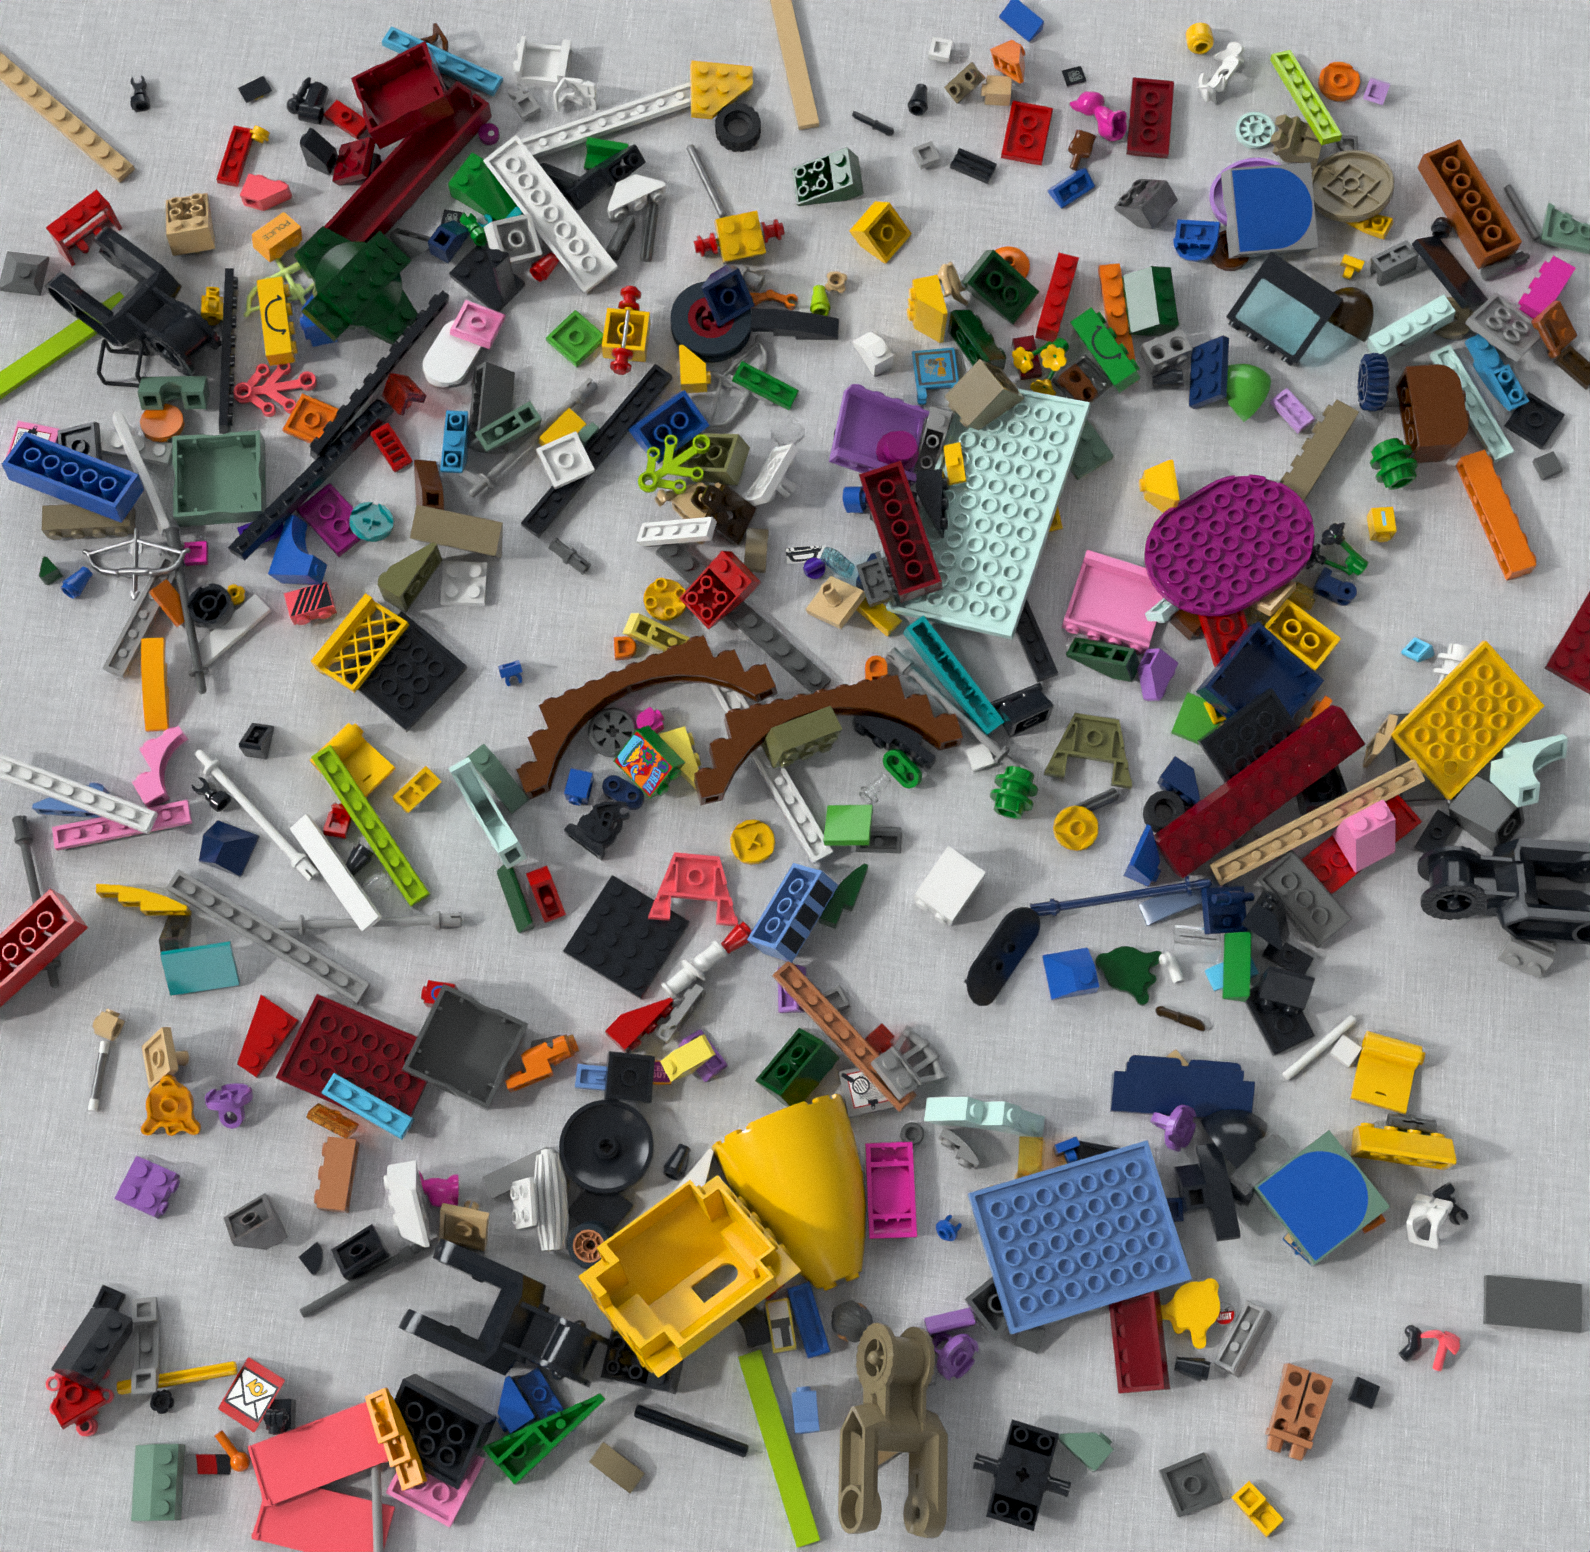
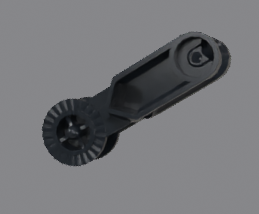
M107 226L104 227L92 239L101 247L99 253L110 264L118 269H122L139 283L112 310L81 289L70 277L62 272H58L45 285L46 290L61 307L81 320L112 345L123 347L136 339L141 342L144 341L154 348L160 357L164 358L166 363H169L172 368L177 369L183 375L191 376L195 372L191 361L206 346L218 349L222 345L220 337L217 336V332L213 330L207 320L196 313L195 309L185 305L184 302L176 300L182 286L162 264L115 230Z
M1518 838L1495 846L1492 856H1483L1476 850L1464 846H1443L1424 853L1417 862L1418 874L1424 880L1429 881L1430 888L1421 895V908L1423 912L1433 918L1459 920L1474 915L1497 916L1502 928L1516 939L1590 945V905L1568 907L1538 904L1535 876L1566 878L1575 883H1590V843Z
M440 1238L434 1251V1259L472 1276V1279L480 1283L485 1282L501 1289L478 1339L462 1333L461 1329L455 1326H447L411 1309H408L403 1316L398 1328L504 1376L517 1361L525 1364L528 1359L552 1371V1376L556 1380H562L565 1377L590 1388L592 1382L582 1377L597 1342L608 1346L611 1340L589 1330L586 1327V1323L582 1320L572 1322L550 1313V1307L543 1304L546 1285Z

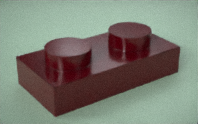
M1034 335L1012 339L1014 350L1018 347H1023L1028 352L1037 350ZM1038 354L1031 360L1033 363L1031 370L1027 373H1022L1018 369L1020 380L1042 377Z

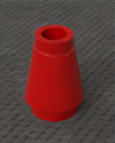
M551 251L532 263L530 268L531 275L539 282L547 280L558 264L559 259Z
M744 921L741 924L737 923L720 944L730 954L732 951L749 943L747 939L752 930Z

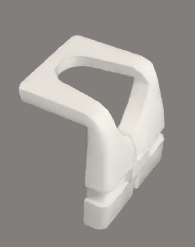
M562 78L553 92L555 111L559 112L566 100L596 110L598 107L596 84L590 81L585 82L583 79ZM565 83L575 91L573 93H565L559 99L560 92Z
M1417 1194L1413 1200L1414 1203L1411 1206L1406 1222L1409 1242L1438 1249L1440 1247L1438 1230L1446 1220L1447 1214L1451 1212L1453 1203L1438 1198L1434 1200L1433 1197ZM1427 1218L1430 1221L1429 1240H1423L1418 1237L1414 1224L1419 1220Z

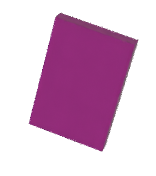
M331 483L327 484L296 509L297 513L338 558L361 540L350 528L349 519L353 507Z

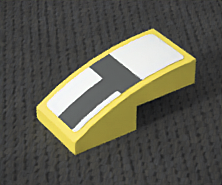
M789 1298L766 1301L765 1306L773 1354L797 1350Z

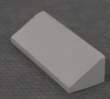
M1246 1300L1214 1364L1239 1378L1271 1319V1313L1267 1309Z

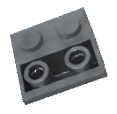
M1138 179L1132 184L1127 193L1119 198L1114 209L1137 227L1153 229L1178 199L1167 180Z

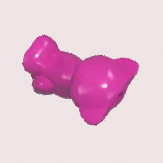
M1085 91L1077 100L1069 103L1070 107L1075 111L1081 112L1086 116L1095 115L1098 122V133L1107 141H1117L1125 135L1127 130L1126 112L1123 110L1114 112L1105 107L1104 97L1100 93Z
M419 1171L424 1194L428 1197L431 1205L440 1208L443 1203L458 1206L459 1174H454L448 1179L430 1178L424 1180Z

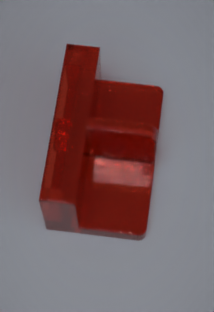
M394 373L389 374L382 393V397L398 415L402 416L405 414L406 409L411 407L412 402L424 403L427 396L409 376Z

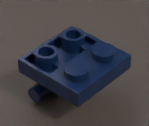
M1244 886L1201 889L1205 934L1248 932V929L1241 924L1246 917L1245 902L1254 901L1255 899L1253 892L1245 893Z

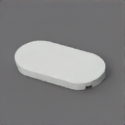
M455 320L448 322L442 328L423 360L422 370L426 379L439 387L459 384L482 349V346L450 335V329Z

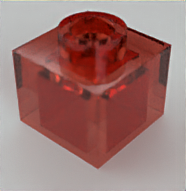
M881 1023L865 1040L880 1054L894 1046L892 1042L895 1036Z

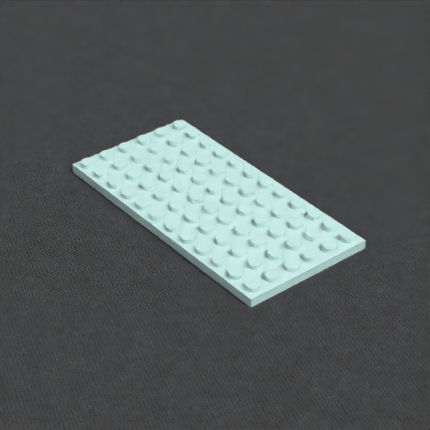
M1018 389L1024 396V399L979 431L971 427L969 429L960 422L961 417L959 414L954 413L943 446L961 443L967 482L950 485L949 490H946L949 509L945 510V517L948 518V530H944V538H940L923 505L919 512L942 580L943 589L902 603L900 598L897 597L895 598L897 605L892 606L891 601H889L886 606L887 611L918 619L924 615L931 622L1013 640L1091 407L1090 402ZM942 448L935 470L943 469L945 477H948L944 448Z

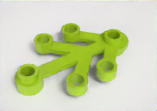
M700 434L694 437L693 446L674 459V449L678 445L677 438L674 435L666 436L664 439L665 453L663 466L656 472L655 466L656 461L660 458V451L656 447H650L647 450L648 462L646 471L638 478L639 488L647 493L654 492L657 488L674 490L676 494H683L686 491L684 480L670 481L662 478L666 475L690 477L694 482L702 481L704 472L700 467L686 468L679 466L698 453L705 454L709 451L710 440L706 435ZM669 440L675 441L672 445H669L667 442ZM704 444L705 448L700 449L698 445ZM656 452L657 455L655 457H651L650 453ZM695 472L701 473L699 477H695L693 474ZM647 480H651L653 482L651 485L645 484ZM681 484L684 487L682 489H677L676 485Z

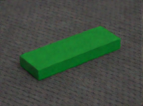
M741 361L732 379L734 383L787 410H790L799 392L798 389Z

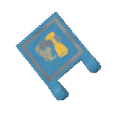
M954 347L912 351L919 405L926 404L927 389L949 387L952 389L959 381Z

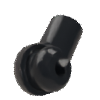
M1408 1325L1405 1328L1404 1333L1408 1337V1344L1398 1353L1405 1362H1408L1422 1346V1338L1420 1337L1422 1332L1414 1325Z

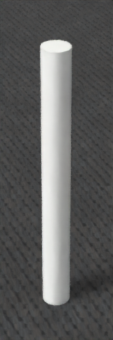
M1352 1015L1345 1019L1282 1073L1285 1079L1289 1081L1357 1023V1020Z

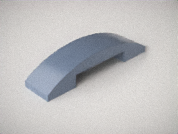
M1214 875L1199 879H1210L1212 881L1210 888L1228 887L1227 883L1220 886ZM1201 889L1192 890L1191 897L1187 895L1186 891L1155 896L1140 903L1138 906L1146 925L1149 926L1165 920L1171 915L1202 904Z

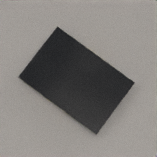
M264 76L238 88L246 103L254 99L257 100L259 97H263V95L272 91Z

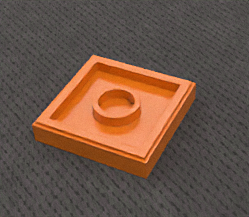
M302 393L282 430L286 434L311 444L315 437L320 438L324 433L323 428L329 421L333 422L336 419V413L339 409Z

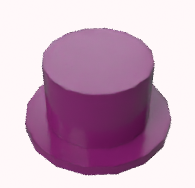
M892 431L883 435L876 448L878 461L886 464L901 461L906 471L912 469L918 460L917 442L914 436L906 431Z

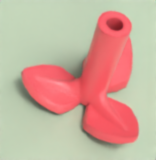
M1429 1330L1420 1336L1421 1338H1437L1439 1341L1432 1367L1437 1371H1442L1447 1350L1449 1349L1452 1354L1456 1355L1460 1348L1459 1341L1461 1339L1457 1335L1445 1330L1444 1333L1440 1330Z

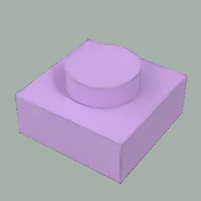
M1370 77L1363 99L1383 105L1390 83Z

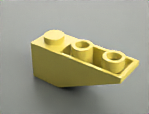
M685 726L660 733L659 736L685 762L680 769L682 771L680 775L696 789L694 773L698 771V766H701L698 753L693 754L691 746L695 745L692 733H687Z

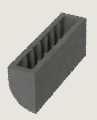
M484 362L474 368L467 448L488 454L508 452V443L486 452L476 437L475 432L511 412L515 372L489 362Z

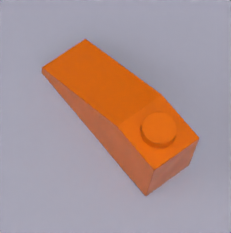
M1010 40L991 48L990 51L995 69L1016 82L1023 83L1025 73L1023 57L1025 56L1023 46L1014 40Z

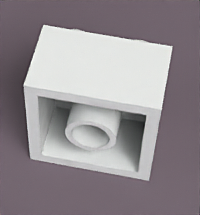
M530 213L493 221L484 227L489 248L508 252L511 265L535 260L542 255Z

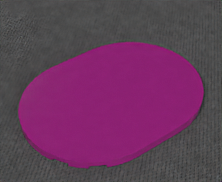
M1249 474V476L1235 477V475L1224 477L1178 503L1177 507L1169 508L1155 521L1145 544L1144 560L1146 571L1157 592L1177 608L1203 616L1233 614L1248 608L1284 586L1303 570L1311 556L1314 545L1313 519L1304 501L1292 489L1281 482L1277 483L1266 479L1264 476Z

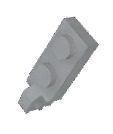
M695 984L693 988L690 987L683 996L684 1001L679 1007L676 1006L670 1013L669 1017L671 1019L667 1023L661 1024L656 1033L661 1040L669 1044L677 1031L682 1029L706 995L701 986Z

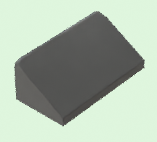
M633 215L626 217L620 222L606 249L609 256L616 261L619 260L636 227Z
M871 826L870 845H856V852L901 853V827Z

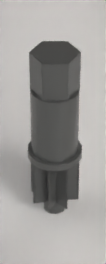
M1521 251L1481 269L1482 279L1487 281L1510 270H1515V268L1525 265L1528 262L1527 259H1530V255Z

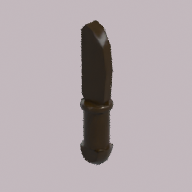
M1158 1006L1155 1009L1156 1014L1160 1017L1162 1016L1174 1020L1176 1023L1179 1022L1191 1028L1205 1031V1024L1194 1016L1183 1014L1179 1011L1176 1012L1164 1006Z

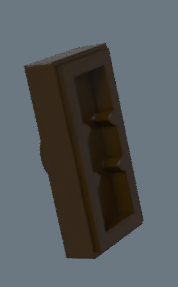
M1569 345L1554 360V363L1586 390L1590 387V362Z

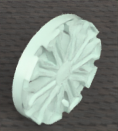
M1249 112L1238 120L1235 134L1238 141L1245 147L1261 149L1271 143L1270 140L1275 132V126L1267 115L1260 112Z

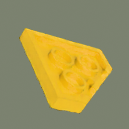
M691 60V118L712 120L722 108L734 103L744 92H748L753 85L752 66Z

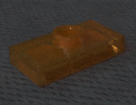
M320 1103L311 1108L306 1116L308 1120L346 1139L357 1130L359 1125L355 1121L343 1116L341 1112L329 1109Z

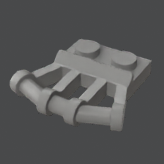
M908 1025L903 1029L894 1046L870 1063L898 1100H901L919 1086L940 1083L948 1079L947 1072L943 1071L939 1059L940 1055L937 1051L934 1052L931 1049L927 1038L923 1039L911 1031L912 1028ZM906 1038L917 1045L903 1055L899 1051ZM922 1051L927 1058L912 1068L907 1060ZM931 1064L935 1075L919 1077L917 1073Z

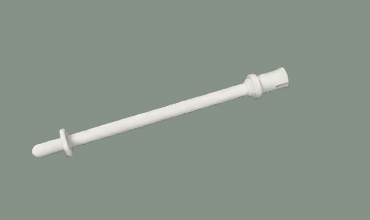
M202 750L196 751L195 756L205 766L203 773L206 776L212 774L291 858V866L294 869H298L308 882L314 881L315 877L313 876L318 877L320 872L307 860L306 854L297 853L219 769L221 762L218 759L212 761Z

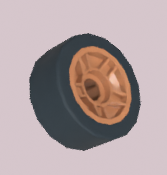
M591 1220L584 1222L576 1227L568 1238L567 1247L569 1255L576 1264L581 1267L590 1268L601 1260L596 1247L614 1234L607 1225L600 1221ZM590 1240L595 1243V1247L588 1246Z

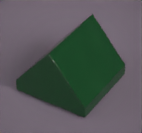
M44 556L42 558L39 577L45 585H50L64 577L48 557Z

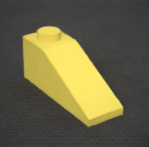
M639 613L630 614L622 633L663 652L672 645H681L690 639V637Z

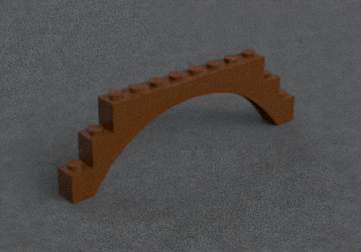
M704 635L700 637L694 636L688 639L686 643L670 646L665 652L651 654L646 660L639 663H630L625 669L618 672L611 671L599 680H590L578 689L572 688L565 691L559 697H551L544 700L539 705L548 729L536 730L531 736L527 737L537 761L526 762L521 765V768L516 769L525 793L529 799H533L551 791L559 763L571 741L590 719L609 704L632 692L654 685L675 682L707 683L727 688L758 703L778 694L766 663L753 665L745 672L735 649L722 651L717 657H713Z
M886 674L876 680L864 679L853 685H839L836 689H820L809 695L798 694L787 700L780 698L765 705L757 703L747 709L735 708L729 710L724 716L728 739L718 738L709 745V754L714 769L706 767L694 773V784L700 805L723 801L735 773L749 755L763 744L771 728L828 706L832 707L836 716H872L899 723L923 736V740L939 751L960 746L963 735L956 713L950 715L942 713L934 718L927 694H912L905 699L898 675L891 676Z

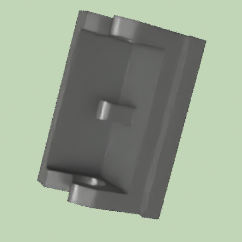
M1406 240L1371 257V275L1377 273V284L1382 286L1415 270L1419 254Z

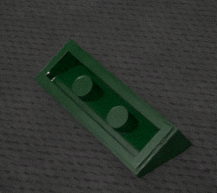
M503 864L497 870V876L517 932L522 933L531 930L535 926L514 867L507 870Z

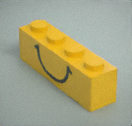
M282 276L257 280L265 352L269 365L296 362L295 354L298 353L296 340L293 341L292 338L296 331L294 322H290V316H293V309L287 297H291L289 284L284 283Z

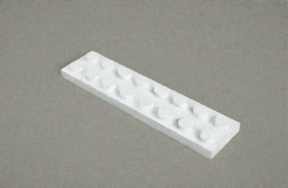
M517 135L483 160L523 214H531L536 231L585 294L618 269V266Z

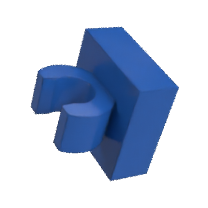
M519 660L498 666L501 679L505 678V683L508 687L511 686L509 679L512 676H516L519 683H522L520 673L523 671Z
M1077 1136L1055 1144L1053 1147L1056 1157L1063 1154L1067 1164L1078 1160L1074 1151L1080 1146Z

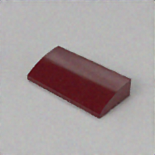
M1151 1291L1109 1304L1118 1394L1170 1390L1159 1292Z

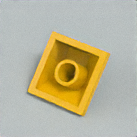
M1173 459L1145 470L1142 478L1139 479V490L1143 492L1144 499L1162 513L1169 508L1177 507L1180 501Z

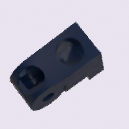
M1324 567L1311 592L1338 605H1349L1357 595V588L1350 582H1342L1330 576L1332 570Z

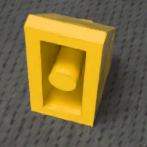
M679 345L681 391L685 390L687 393L707 392V384H711V372L706 371V363L687 347Z

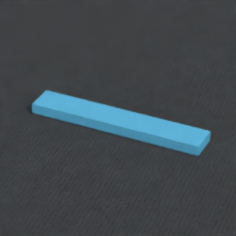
M391 26L382 40V46L400 54L424 41ZM426 42L436 58L441 73L494 97L503 82V77Z

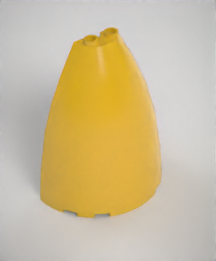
M840 1094L832 1095L833 1099H830L829 1095L820 1096L812 1100L813 1104L808 1105L807 1102L803 1101L748 1123L746 1130L743 1132L741 1129H737L724 1136L725 1142L717 1141L711 1148L727 1183L736 1197L741 1196L747 1203L749 1212L752 1213L754 1211L759 1216L763 1228L766 1229L768 1227L773 1232L777 1244L780 1245L782 1243L790 1253L789 1257L801 1270L799 1274L808 1282L810 1281L817 1289L823 1288L824 1291L837 1287L836 1282L845 1278L846 1282L860 1277L858 1273L862 1272L866 1236V1199L863 1171L854 1132Z

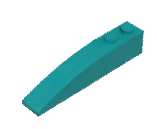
M924 615L906 627L903 632L904 636L941 684L986 735L1005 722Z

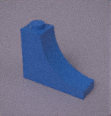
M290 515L285 521L268 575L282 584L321 585L328 565L316 556L308 553L305 540L308 524L295 515Z

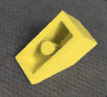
M705 1034L674 1050L660 1062L672 1082L692 1074L716 1054Z

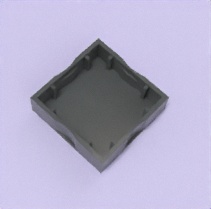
M443 984L401 1071L487 1110L528 1023L498 1009L489 1008L479 1003L473 997Z

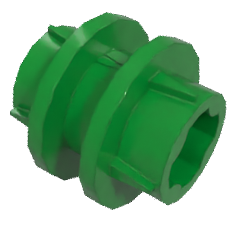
M1391 438L1377 444L1373 451H1371L1373 459H1371L1370 465L1372 469H1381L1375 476L1376 480L1379 483H1384L1385 487H1388L1389 490L1407 486L1417 477L1415 469L1418 467L1417 460L1408 458L1413 452L1410 445H1404L1403 441L1399 440V438Z
M1007 766L1004 774L996 775L994 782L1000 789L991 790L990 798L995 801L993 810L997 814L1011 819H1021L1024 811L1032 810L1034 803L1028 797L1037 796L1039 790L1033 784L1035 775L1024 768Z

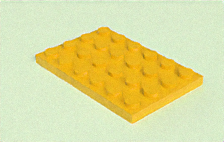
M1482 641L1395 727L1391 738L1411 760H1416L1420 770L1447 800H1451L1544 707V704L1487 641Z

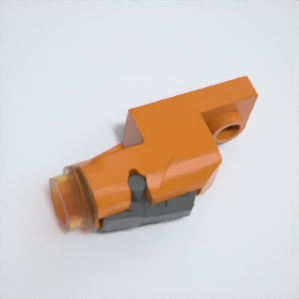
M556 1035L533 1040L530 1048L521 1054L527 1072H515L509 1076L510 1079L505 1080L509 1092H515L554 1076L550 1065L554 1064L556 1066L565 1059L575 1056L574 1053L579 1052L574 1035Z

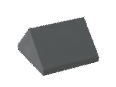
M991 1277L964 1300L975 1318L996 1338L1008 1326L993 1277Z

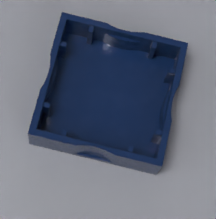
M1258 621L1248 626L1196 692L1227 719L1264 691L1272 688L1293 719L1296 712L1309 701L1325 680L1305 662L1290 653L1283 643Z

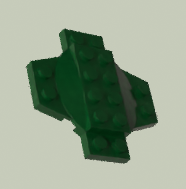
M322 226L294 254L308 279L312 278L314 281V289L312 290L314 298L301 312L334 342L346 329L365 328L368 330L367 333L393 345L405 329L416 321L415 318L418 313L402 289V278L400 275L412 260L381 231L367 243L352 242Z

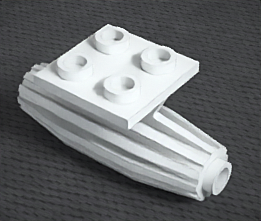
M543 1149L541 1154L536 1155L534 1177L512 1182L513 1186L510 1189V1196L514 1201L512 1222L515 1224V1230L537 1226L542 1251L565 1250L569 1225L566 1177L560 1154L555 1153V1149Z

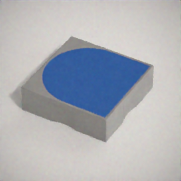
M1310 162L1230 168L1221 173L1223 201L1227 213L1226 232L1229 259L1255 257L1270 252L1276 254L1304 253L1318 248Z

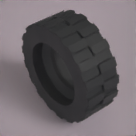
M736 103L722 108V111L717 114L715 120V133L720 145L724 146L727 150H732V152H744V150H749L757 144L761 134V120L753 107H749L747 104ZM732 120H744L748 124V131L742 136L732 135L728 131V125Z

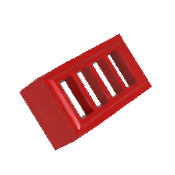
M389 423L370 433L373 442L394 473L413 462ZM392 440L394 441L393 443H391L390 445L386 446L385 448L383 447L385 444L389 443L390 441H392ZM396 448H399V450H397L396 452L392 453L391 455L388 454V453H390L391 451L395 450ZM401 455L404 456L402 459L398 460L395 463L392 461Z

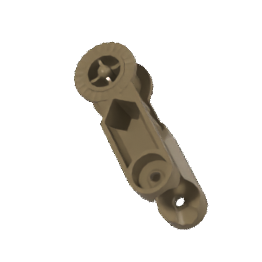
M873 1323L863 1332L856 1354L857 1375L863 1387V1404L851 1407L840 1429L839 1521L842 1529L849 1534H861L876 1530L882 1513L881 1499L878 1493V1451L909 1453L908 1496L904 1504V1524L908 1533L934 1539L940 1536L946 1524L948 1434L939 1416L926 1409L927 1388L934 1374V1345L929 1333L923 1328L909 1327L898 1337L894 1335L891 1328L886 1324Z

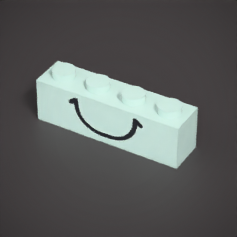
M1443 294L1368 337L1367 347L1371 353L1384 354L1386 358H1389L1452 322L1456 311Z

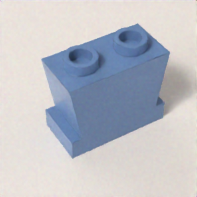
M810 1386L797 1387L796 1392L791 1393L795 1434L817 1433L820 1430L816 1390L811 1391Z

